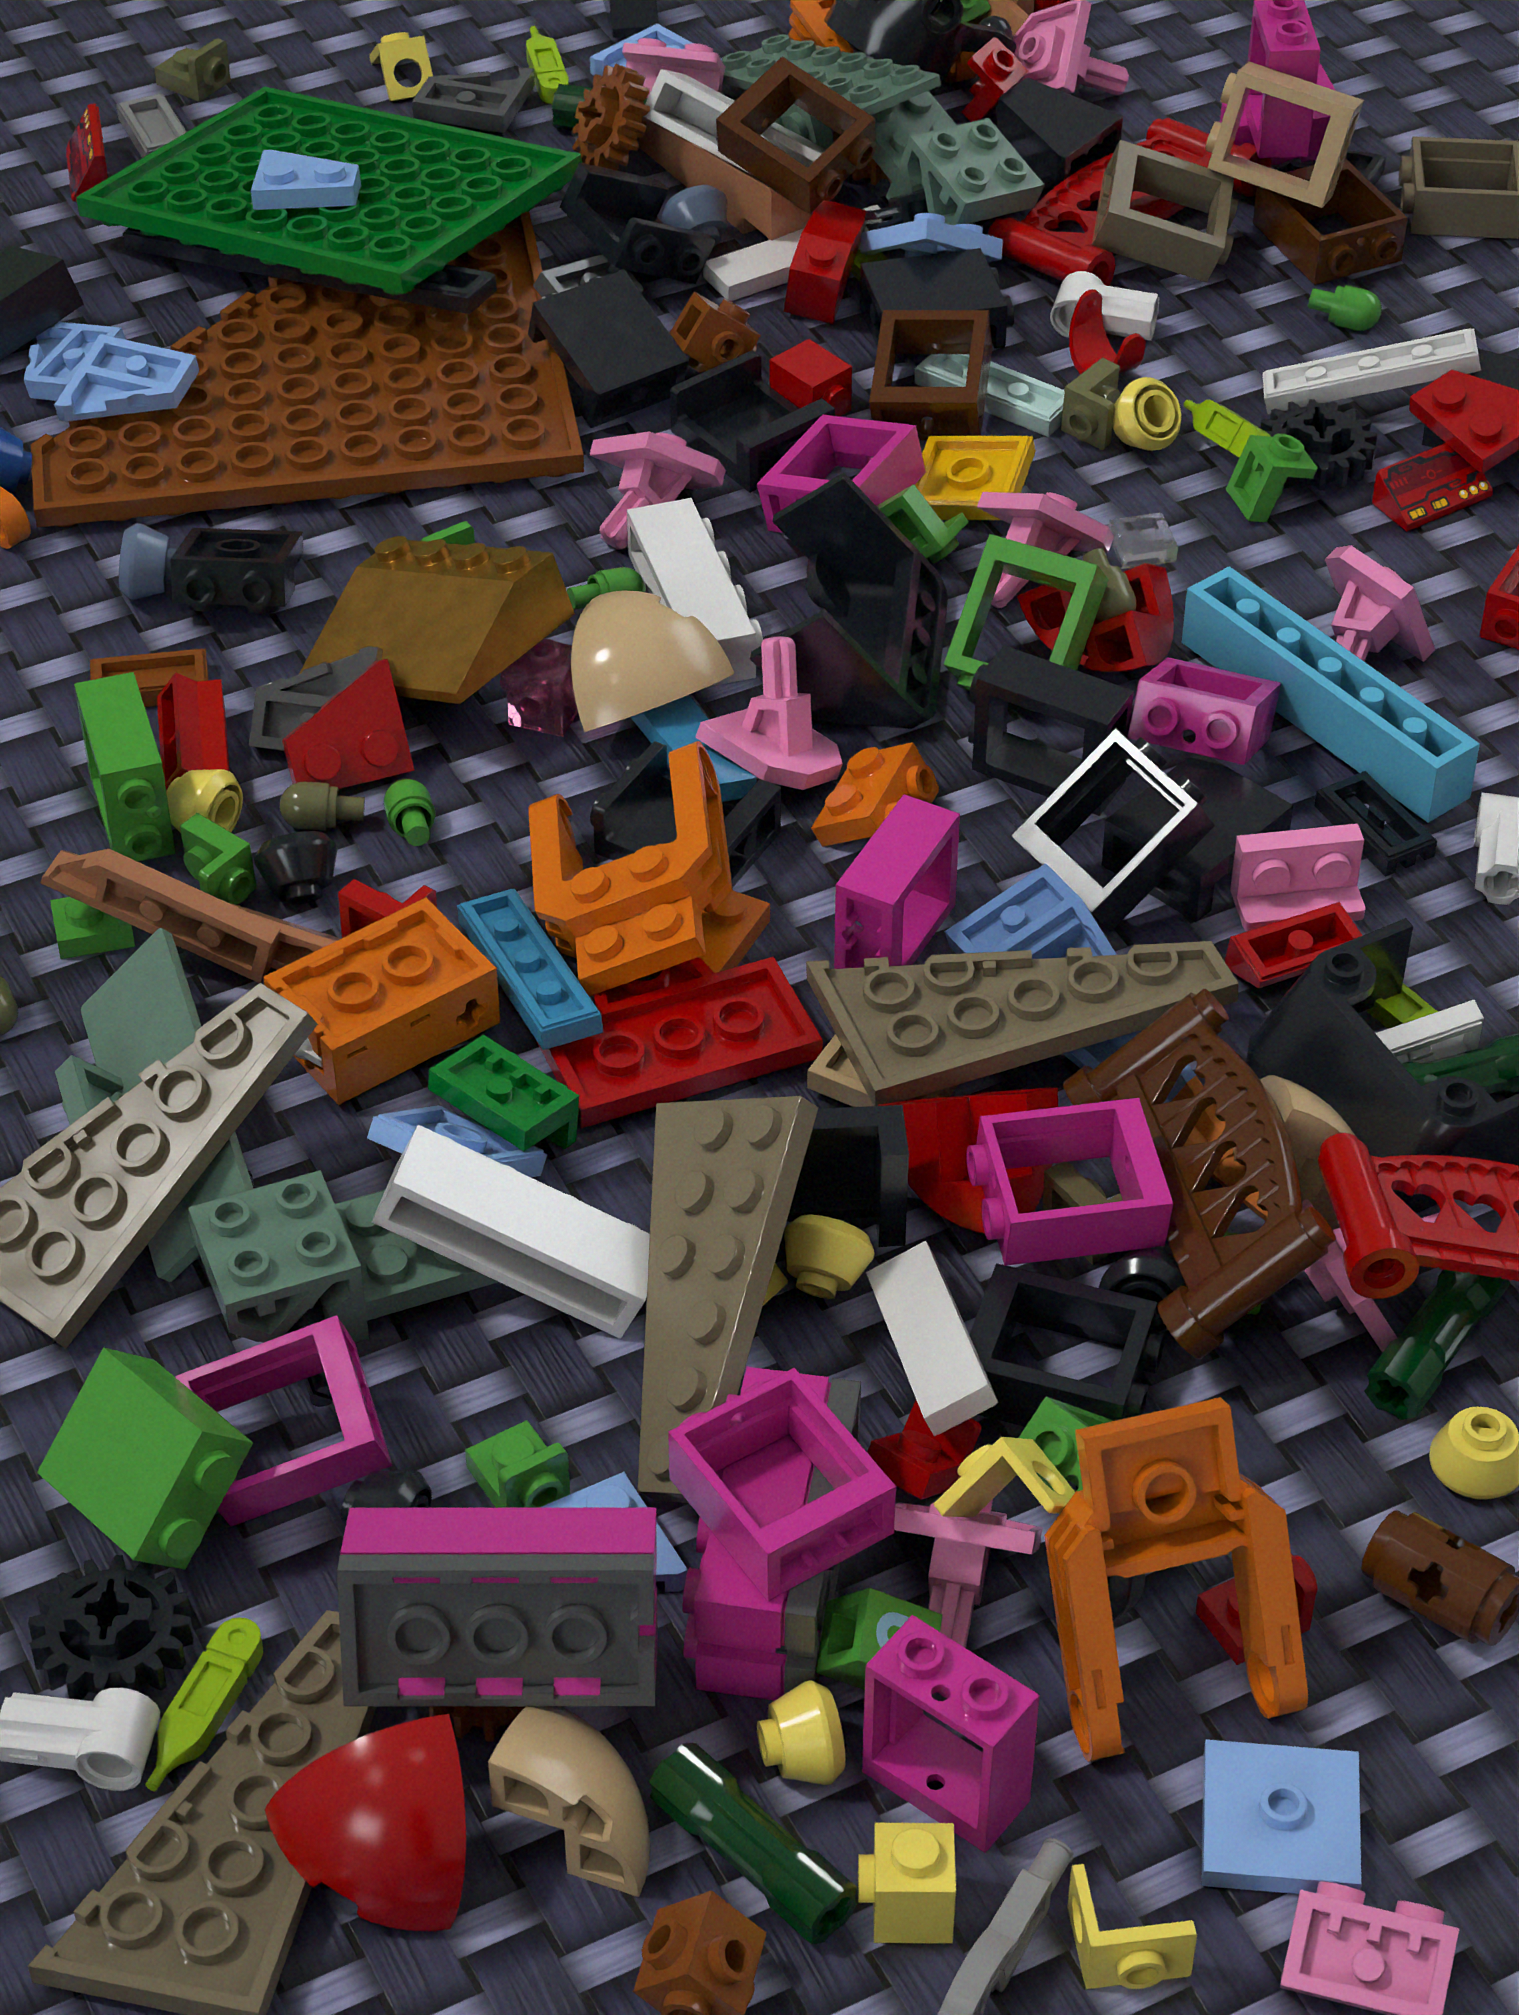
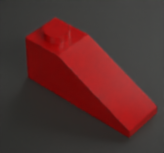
M825 200L814 210L801 233L789 268L783 312L830 324L834 323L861 243V233L865 231L868 220L865 221L867 210Z

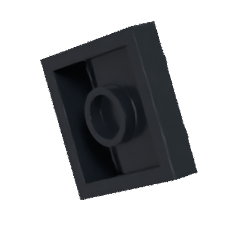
M192 528L171 557L172 603H188L189 608L195 611H215L223 608V605H245L246 611L259 614L276 612L279 610V607H286L295 591L294 568L304 553L303 532Z

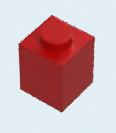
M807 339L770 359L769 386L799 409L822 398L835 408V416L840 417L851 411L852 366L812 340Z

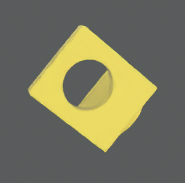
M400 32L381 37V43L375 46L369 57L371 65L381 63L389 101L415 98L428 77L433 76L424 35L409 38L408 32ZM411 60L419 66L421 80L416 86L404 87L396 81L394 68L398 62Z
M1000 1437L993 1445H985L971 1453L960 1464L957 1470L960 1478L933 1505L945 1517H975L1017 1475L1048 1513L1060 1514L1075 1491L1033 1439ZM1037 1473L1051 1485L1054 1491L1041 1480Z
M1084 1864L1071 1866L1067 1907L1086 1989L1118 1985L1129 1989H1143L1156 1985L1162 1980L1191 1976L1197 1941L1194 1921L1189 1920L1099 1931Z

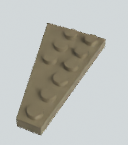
M1212 941L1134 945L1128 951V954L1092 956L1091 947L1067 948L1066 957L1044 959H1032L1031 950L931 955L925 961V964L903 966H889L888 957L864 958V967L829 969V960L806 961L807 981L874 1106L905 1101L1143 1030L1189 993L1196 995L1204 988L1210 991L1222 1006L1238 1001L1239 983Z
M259 983L196 1030L194 1042L167 1063L163 1064L158 1059L140 1072L138 1075L142 1081L115 1102L107 1097L24 1159L22 1171L0 1187V1302L66 1349L318 1025L310 1014L262 983Z
M802 1096L656 1103L637 1490L656 1501L689 1503L669 1479L668 1431L678 1427L693 1414L708 1412L725 1403L728 1394H738L819 1108Z
M326 1610L273 1673L274 1684L249 1713L242 1710L226 1729L227 1740L208 1763L205 1764L200 1761L125 1849L127 1859L99 1892L92 1889L74 1910L76 1920L53 1947L45 1945L31 1961L28 1969L32 1983L184 2015L267 2014L312 1886L299 1875L278 1846L264 1809L277 1790L301 1769L330 1751L366 1736L377 1707L343 1706L339 1612Z

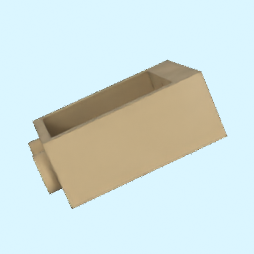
M1249 61L1238 70L1237 74L1231 72L1224 85L1221 102L1227 104L1222 123L1216 121L1213 124L1207 139L1205 150L1212 153L1207 169L1323 208L1333 196L1364 100ZM1250 89L1331 116L1310 181L1230 154Z

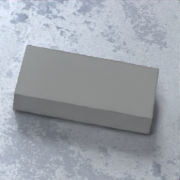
M163 94L116 104L118 119L142 158L186 133V130Z

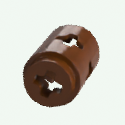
M1394 1510L1388 1514L1373 1534L1366 1548L1361 1570L1362 1574L1373 1580L1374 1589L1423 1615L1471 1644H1475L1480 1640L1489 1646H1495L1507 1634L1519 1614V1577L1515 1575V1567L1417 1512H1413L1408 1516Z

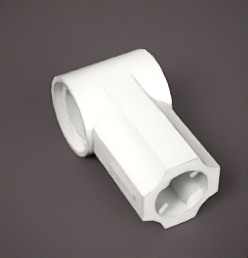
M1076 271L1069 274L1063 280L1050 314L1051 324L1059 334L1069 338L1070 323L1076 307L1075 304H1077L1084 292L1095 289L1102 295V318L1106 334L1128 337L1131 334L1137 333L1145 340H1152L1159 309L1160 298H1158V294L1105 286L1096 275L1086 271Z
M1482 792L1474 836V846L1479 847L1475 889L1481 891L1490 903L1510 905L1513 900L1519 898V797Z
M126 1688L102 1690L95 1696L94 1701L14 1692L11 1698L5 1697L0 1711V1761L76 1770L77 1774L87 1783L98 1788L111 1791H126L135 1788L141 1781L159 1722L160 1710L157 1704L148 1696Z

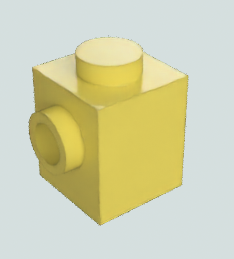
M875 1823L874 1854H858V1903H873L874 1943L953 1944L956 1900L954 1823Z

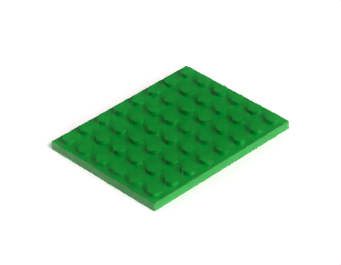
M263 87L78 195L76 200L79 216L99 220L105 226H124L140 230L143 235L166 236L178 239L184 245H203L216 248L222 254H241L257 258L264 264L291 266L299 268L305 274H324L341 278L342 282L346 284H366L382 288L388 294L397 295L410 292L416 284L434 272L443 270L446 264L464 252L474 249L477 243L492 233L504 229L507 223L522 213L532 210L537 203L552 193L562 190L564 185L572 180L579 162L582 163L581 154ZM263 150H276L359 165L361 186L356 206L253 210L251 188Z

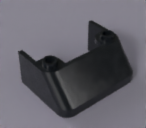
M843 472L773 516V523L808 558L807 579L805 581L806 591L818 607L825 608L779 636L789 637L795 643L797 693L811 694L812 721L829 724L913 729L933 718L936 713L948 604L947 590L941 576L933 565ZM760 646L751 652L750 660L762 671V652Z
M1407 918L1320 953L1249 1039L1246 1063L1259 1079L1275 1075L1292 1081L1319 1096L1343 1118L1355 1136L1367 1146L1371 1156L1445 1155L1519 1165V1094L1496 1103L1486 1090L1476 1082L1455 1076L1440 1078L1420 1086L1359 1015V1013L1373 1008L1375 1000L1380 998L1385 1000L1401 993L1413 925ZM1393 1190L1415 1213L1437 1205V1202L1427 1195L1415 1194L1408 1196L1404 1192Z

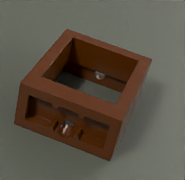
M783 56L716 119L718 152L809 214L824 200L829 201L834 198L839 192L843 181L857 168L862 169L871 161L877 147L875 143V118ZM793 104L841 135L808 168L761 137Z
M1346 158L1333 196L1323 208L1257 186L1253 224L1314 285L1402 261L1408 217ZM1315 165L1286 173L1310 181ZM1339 213L1353 228L1322 236L1308 221Z
M883 310L869 400L871 419L874 421L916 425L919 440H927L929 436H981L992 354L989 310ZM896 354H970L966 386L891 387ZM923 417H931L932 420H926Z

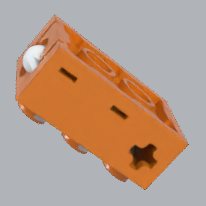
M427 898L419 900L263 976L266 987L308 1012L318 1025L294 1054V1058L338 1105L500 1023L497 968Z

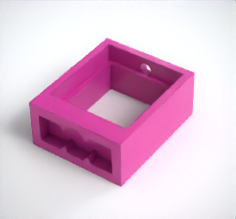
M1254 0L1248 62L1250 61L1317 84L1321 49L1305 1ZM1250 89L1244 111L1258 158L1308 157L1314 110Z
M822 415L757 483L768 531L783 533L773 523L774 514L830 481L825 478L836 466L862 469L852 481L876 506L909 486L915 485L926 473L916 425Z
M1167 657L1139 679L1127 738L1138 740L1142 737L1151 744L1245 765L1270 739L1281 682ZM1185 730H1192L1195 733L1196 739L1194 742L1189 743L1184 740L1183 732Z
M903 794L836 883L834 969L864 967V958L888 957L889 966L914 964L956 905L960 813ZM855 921H858L859 923H861V925H862L863 927L857 925V924L855 923Z
M1139 1098L980 1116L977 1143L967 1147V1169L972 1186L982 1185L985 1199L982 1200V1221L985 1235L988 1240L997 1239L1004 1266L1165 1246L1173 1201ZM1103 1157L1110 1158L1123 1201L1018 1213L1006 1169Z
M337 1315L176 1376L181 1383L218 1412L316 1374L325 1373L344 1441L236 1481L235 1478L218 1508L219 1513L231 1527L362 1478L373 1471H380L393 1466L355 1342Z
M795 1368L769 1381L756 1382L741 1395L708 1412L693 1414L678 1427L668 1431L669 1479L767 1601L894 1534L896 1486ZM790 1435L834 1490L760 1528L715 1472Z
M912 1615L865 1665L862 1772L937 1822L954 1823V1833L986 1853L1030 1802L1040 1695ZM937 1692L947 1698V1700L937 1701L932 1695ZM924 1710L981 1746L983 1752L924 1715ZM935 1780L941 1782L944 1787L939 1790H932L927 1786V1783Z

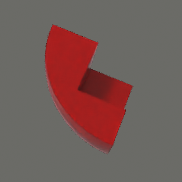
M1144 563L1124 571L1136 597V610H1130L1103 622H1099L1095 618L1079 664L1084 665V668L1096 671L1127 672L1159 664L1166 658L1173 640L1174 612L1165 567ZM1042 585L1017 595L1022 612L1035 634L1053 651L1073 593Z
M1058 1088L992 1091L957 1097H928L879 1104L878 1106H903L909 1150V1187L925 1204L945 1219L972 1231L985 1233L982 1221L984 1192L982 1185L972 1186L967 1169V1147L977 1143L980 1116L1058 1107ZM1052 1164L1006 1169L1019 1214L1034 1212L1043 1195L1044 1171L1051 1168Z
M449 1714L426 1717L391 1726L340 1746L297 1772L270 1799L264 1809L270 1829L289 1863L309 1885L315 1887L320 1882L326 1884L338 1894L354 1902L358 1906L357 1915L360 1918L376 1924L410 1931L451 1929L459 1908L464 1882L466 1815L458 1749Z

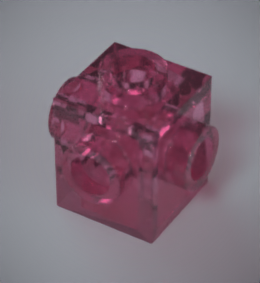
M543 639L501 672L500 686L502 690L507 691L509 725L564 737L578 712L571 673L572 645L556 642L551 639Z

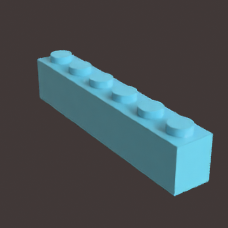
M1230 566L1187 588L1182 643L1218 669L1281 682L1276 706L1278 714L1359 773L1366 771L1393 798L1427 823L1470 799L1480 743Z

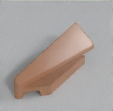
M111 849L82 855L61 850L41 879V884L148 933L153 934L157 929L162 928L172 933L175 945L258 983L263 981V976L268 973L271 967L278 970L341 939L225 902Z

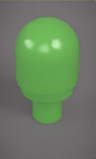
M1349 285L1345 287L1337 286L1335 293L1313 288L1308 303V308L1329 313L1328 321L1335 323V326L1355 331H1365L1377 324L1382 313L1380 300L1373 292Z
M628 567L597 571L596 574L589 576L586 585L569 587L567 589L573 610L585 608L593 598L609 592L640 591L646 593L645 582L641 575Z
M402 779L396 781L387 789L383 801L388 823L392 830L401 837L406 838L410 845H424L430 838V829L434 824L436 815L430 793L422 783L416 780Z

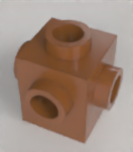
M693 292L670 331V335L683 353L689 356L688 365L699 373L708 371L753 350L756 352L757 342L761 337L747 323L751 314L725 298L720 305H717L696 292Z
M712 1890L657 1909L652 1929L646 1936L642 1946L643 1960L633 1993L658 2010L661 2015H745L746 2007L754 1994V1978L767 1932Z

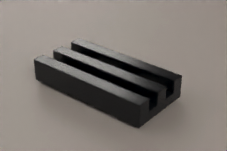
M1366 771L1316 791L1314 806L1334 826L1358 823L1364 838L1362 854L1385 877L1396 873L1397 863H1400L1404 868L1415 865L1417 855H1420L1424 860L1435 856L1437 840ZM1352 792L1361 797L1369 807L1367 808ZM1385 822H1386L1400 837H1402L1406 842H1402V841L1385 825Z

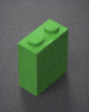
M103 1347L37 1473L133 1560L185 1570L196 1549L199 1547L229 1487L235 1480L237 1472L253 1442L155 1360Z

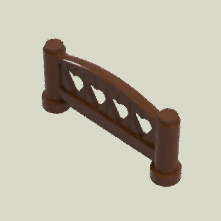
M1205 988L1196 995L1189 993L1094 1069L1085 1065L1063 1082L1064 1090L1072 1105L1139 1098L1173 1201L1166 1239L1187 1287L1180 1286L1158 1303V1311L1175 1340L1190 1355L1197 1359H1202L1224 1342V1330L1328 1253V1246L1336 1241L1332 1228L1315 1208L1309 1206L1303 1211L1296 1161L1282 1118L1270 1094L1255 1072L1231 1046L1217 1036L1222 1031L1221 1025L1229 1020V1017L1217 998ZM1197 1061L1195 1074L1205 1079L1204 1087L1200 1093L1192 1098L1164 1103L1182 1070L1189 1063ZM1217 1104L1215 1116L1220 1121H1225V1128L1222 1134L1214 1141L1184 1146L1203 1111L1208 1106ZM1237 1147L1236 1161L1246 1166V1173L1242 1180L1233 1186L1203 1191L1223 1155L1231 1148ZM1254 1192H1259L1257 1206L1262 1210L1268 1211L1267 1220L1264 1225L1254 1232L1224 1236L1246 1197Z

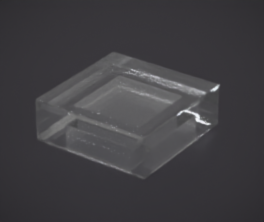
M1162 513L1109 520L1108 527L1114 536L1112 546L1123 569L1137 567L1144 563L1155 565L1176 562L1178 545Z

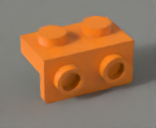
M913 742L884 749L876 747L863 749L848 761L846 771L834 791L825 799V806L811 829L822 847L872 837L903 794L932 804L939 792L935 775L932 769L926 765Z

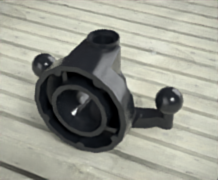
M835 0L824 18L825 23L831 29L876 60L891 59L893 64L901 66L917 65L922 71L939 74L941 85L962 52L976 53L994 37L998 38L1013 54L1016 51V43L1012 40V29L1006 19L992 15L984 18L979 24L968 23L962 20L963 5L961 0ZM941 85L931 90L938 91Z

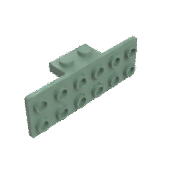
M785 34L763 40L762 48L752 52L739 51L722 58L725 66L723 84L747 90L783 56L870 115L941 85L939 74L922 71L917 65L901 66L893 64L891 59L876 60L866 57L865 53L851 54L840 51V48L837 46L822 47L815 45L814 41L792 40L789 35ZM795 104L775 121V123L824 149H828L834 143L831 128Z
M162 928L157 929L82 1005L81 1015L96 1066L71 1055L55 1071L63 1099L62 1106L67 1114L69 1125L107 1097L115 1102L142 1081L138 1075L140 1072L158 1059L163 1064L167 1063L194 1042L195 1031L202 1026L172 933ZM236 1132L232 1134L149 1241L148 1246L158 1278L172 1282L183 1270L200 1257L192 1236L188 1207L254 1189Z

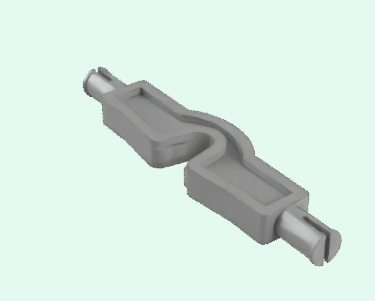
M1046 1838L1029 1870H1021L989 1927L980 1935L963 1961L937 2015H984L985 2005L990 1992H994V1990L1004 1991L1030 1941L1048 1912L1052 1891L1067 1865L1073 1859L1074 1854L1065 1843L1055 1838Z

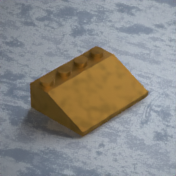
M404 536L391 537L380 542L374 549L375 553L355 568L299 674L303 670L321 663H331L359 653V650L368 646L379 647L383 649L382 659H388L397 696L461 704L575 615L552 552L529 551L523 546L506 549L486 547L484 543L460 545L448 544L442 539L425 542L407 540Z

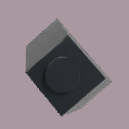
M1028 77L1001 95L996 106L997 128L1034 173L1044 169H1049L1052 172L1053 178L1041 181H1054V187L1085 166L1114 153L1122 138V115Z
M8 245L0 251V361L84 305L63 259Z

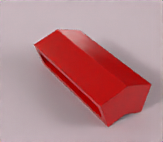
M175 672L157 696L160 758L166 791L175 778L181 777L190 770L224 769L230 771L225 703L221 679L195 681Z

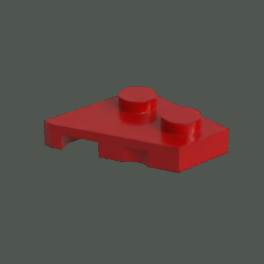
M1451 369L1410 396L1409 411L1481 474L1519 450V390Z
M388 659L373 662L363 674L343 691L334 695L317 713L306 722L301 723L282 740L293 784L297 782L329 783L330 786H336L338 789L415 771Z

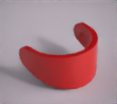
M1095 289L1084 292L1075 307L1069 330L1071 359L1079 374L1081 375L1101 358L1119 365V374L1140 366L1145 353V339L1137 333L1129 335L1124 339L1118 354H1116L1109 343L1103 325L1102 295Z

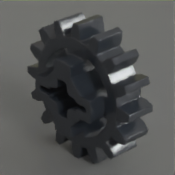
M1309 399L1307 407L1301 408L1292 401L1288 402L1287 412L1274 408L1271 410L1270 419H1262L1260 428L1269 433L1271 437L1276 434H1286L1299 440L1303 444L1306 453L1317 466V470L1312 479L1292 477L1296 479V487L1302 488L1308 483V485L1316 486L1319 491H1324L1328 482H1333L1338 487L1345 488L1348 477L1361 481L1364 478V470H1372L1377 432L1370 431L1371 421L1369 419L1356 421L1357 410L1353 408L1345 412L1338 411L1337 402L1332 401L1326 407V404H1320L1315 399Z
M115 1555L110 1569L100 1571L97 1564L92 1559L84 1561L85 1576L77 1580L64 1572L57 1576L60 1589L58 1595L43 1592L39 1594L37 1601L41 1615L29 1617L28 1626L32 1642L29 1644L36 1670L43 1669L46 1685L51 1691L66 1684L69 1699L83 1700L88 1692L98 1694L100 1691L109 1688H126L139 1692V1687L145 1683L161 1691L167 1687L164 1668L183 1670L186 1665L183 1647L194 1644L192 1616L187 1593H178L176 1578L171 1572L155 1579L153 1564L141 1562L134 1571L127 1570L123 1555Z

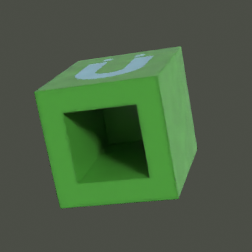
M870 1587L828 1600L824 1615L816 1673L865 1690V1665L912 1615L940 1632L942 1614Z

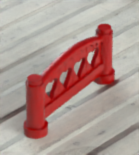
M1158 118L1154 120L1147 131L1146 140L1135 144L1207 168L1212 155L1211 152L1205 150L1209 133L1171 118ZM1233 143L1231 155L1271 168L1272 158H1258L1254 144L1244 143L1239 146ZM1113 153L1085 166L1063 180L1048 192L1023 220L1019 221L1011 217L995 220L988 231V235L1003 239L1002 256L1062 282L1071 273L1086 271L1096 275L1105 286H1110L1115 272L1114 253L1092 245L1097 211H1083L1080 209L1089 208L1091 202L1099 200L1103 174ZM1234 178V192L1246 197L1256 195L1257 185ZM1132 191L1129 209L1166 220L1186 206L1143 192ZM1074 220L1081 225L1085 233L1049 231V229L1057 228L1061 221Z
M1350 1133L1334 1134L1322 1143L1318 1157V1166L1346 1244L1343 1254V1265L1351 1288L1358 1295L1371 1299H1382L1397 1295L1415 1281L1419 1273V1266L1438 1267L1444 1270L1463 1273L1470 1272V1274L1519 1281V1214L1515 1211V1209L1519 1210V1165L1445 1155L1371 1156L1367 1146ZM1393 1190H1399L1408 1196L1423 1194L1435 1200L1440 1207V1212L1434 1223L1425 1222ZM1454 1200L1463 1201L1470 1206L1485 1204L1497 1211L1501 1222L1496 1232L1484 1230Z

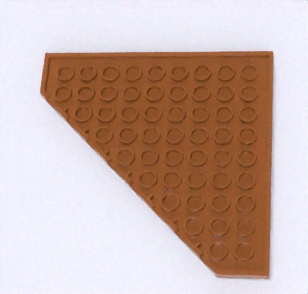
M530 212L522 213L507 223L504 229L492 233L477 243L474 249L464 252L447 264L495 274L497 291L471 314L269 276V286L257 295L246 292L220 311L221 320L209 329L198 326L171 345V350L196 355L200 370L177 408L69 421L70 427L56 437L45 434L31 444L33 504L36 526L68 527L76 523L106 520L125 521L130 518L165 514L177 516L195 511L234 510L245 506L274 503L286 505L304 500L343 499L354 495L383 492L395 494L404 490L433 487L452 488L457 485L482 482L504 483L512 479L542 476L560 477L565 474L584 472V454L564 364L547 339L533 343L528 336L533 302L539 301L542 298L533 285L543 271Z

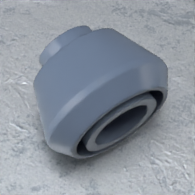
M698 185L684 189L667 201L661 220L666 225L708 233L715 240V246L720 242L721 235L727 229V197L724 192L710 185Z
M135 523L125 529L119 560V590L127 598L137 600L166 591L167 582H171V557L177 550L170 548V537L142 523Z

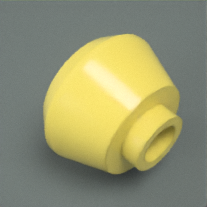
M1143 377L1132 381L1124 388L1114 404L1113 429L1117 437L1125 444L1148 451H1157L1166 448L1176 439L1181 427L1180 405L1172 390L1160 380Z
M224 769L190 770L181 777L175 778L166 791L171 824L180 833V825L196 813L229 832L233 831L239 819L243 803V793L236 777L230 771Z
M801 1215L788 1224L784 1231L787 1271L797 1279L796 1287L799 1290L815 1297L831 1299L835 1297L836 1291L851 1289L874 1258L875 1252L869 1236L861 1229L838 1219L821 1215Z
M1488 1407L1464 1409L1458 1412L1433 1438L1429 1451L1431 1468L1445 1486L1464 1497L1484 1500L1509 1494L1519 1486V1432L1517 1427L1508 1416L1498 1410Z
M812 1680L805 1681L771 1702L768 1706V1719L757 1721L758 1743L763 1762L766 1767L777 1765L783 1778L830 1785L844 1771L846 1756L843 1732L834 1698L828 1688Z

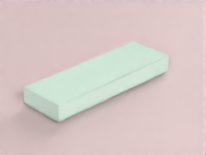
M930 354L915 368L914 383L922 387H965L970 354ZM990 362L984 412L1047 437L1054 433L1061 426L1064 390Z

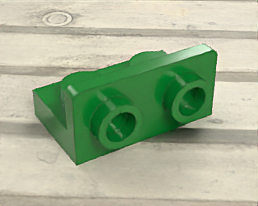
M485 1035L480 1036L429 1069L428 1090L523 1152L545 1137L563 1149L576 1142L579 1095Z

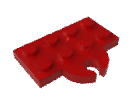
M774 956L714 973L701 958L697 957L651 974L657 977L648 981L634 980L604 992L593 994V1003L602 1016L603 1033L546 1050H542L540 1047L557 1082L564 1084L568 1089L579 1095L578 1123L581 1128H585L656 1107V1103H670L816 1060L823 1051V1039Z

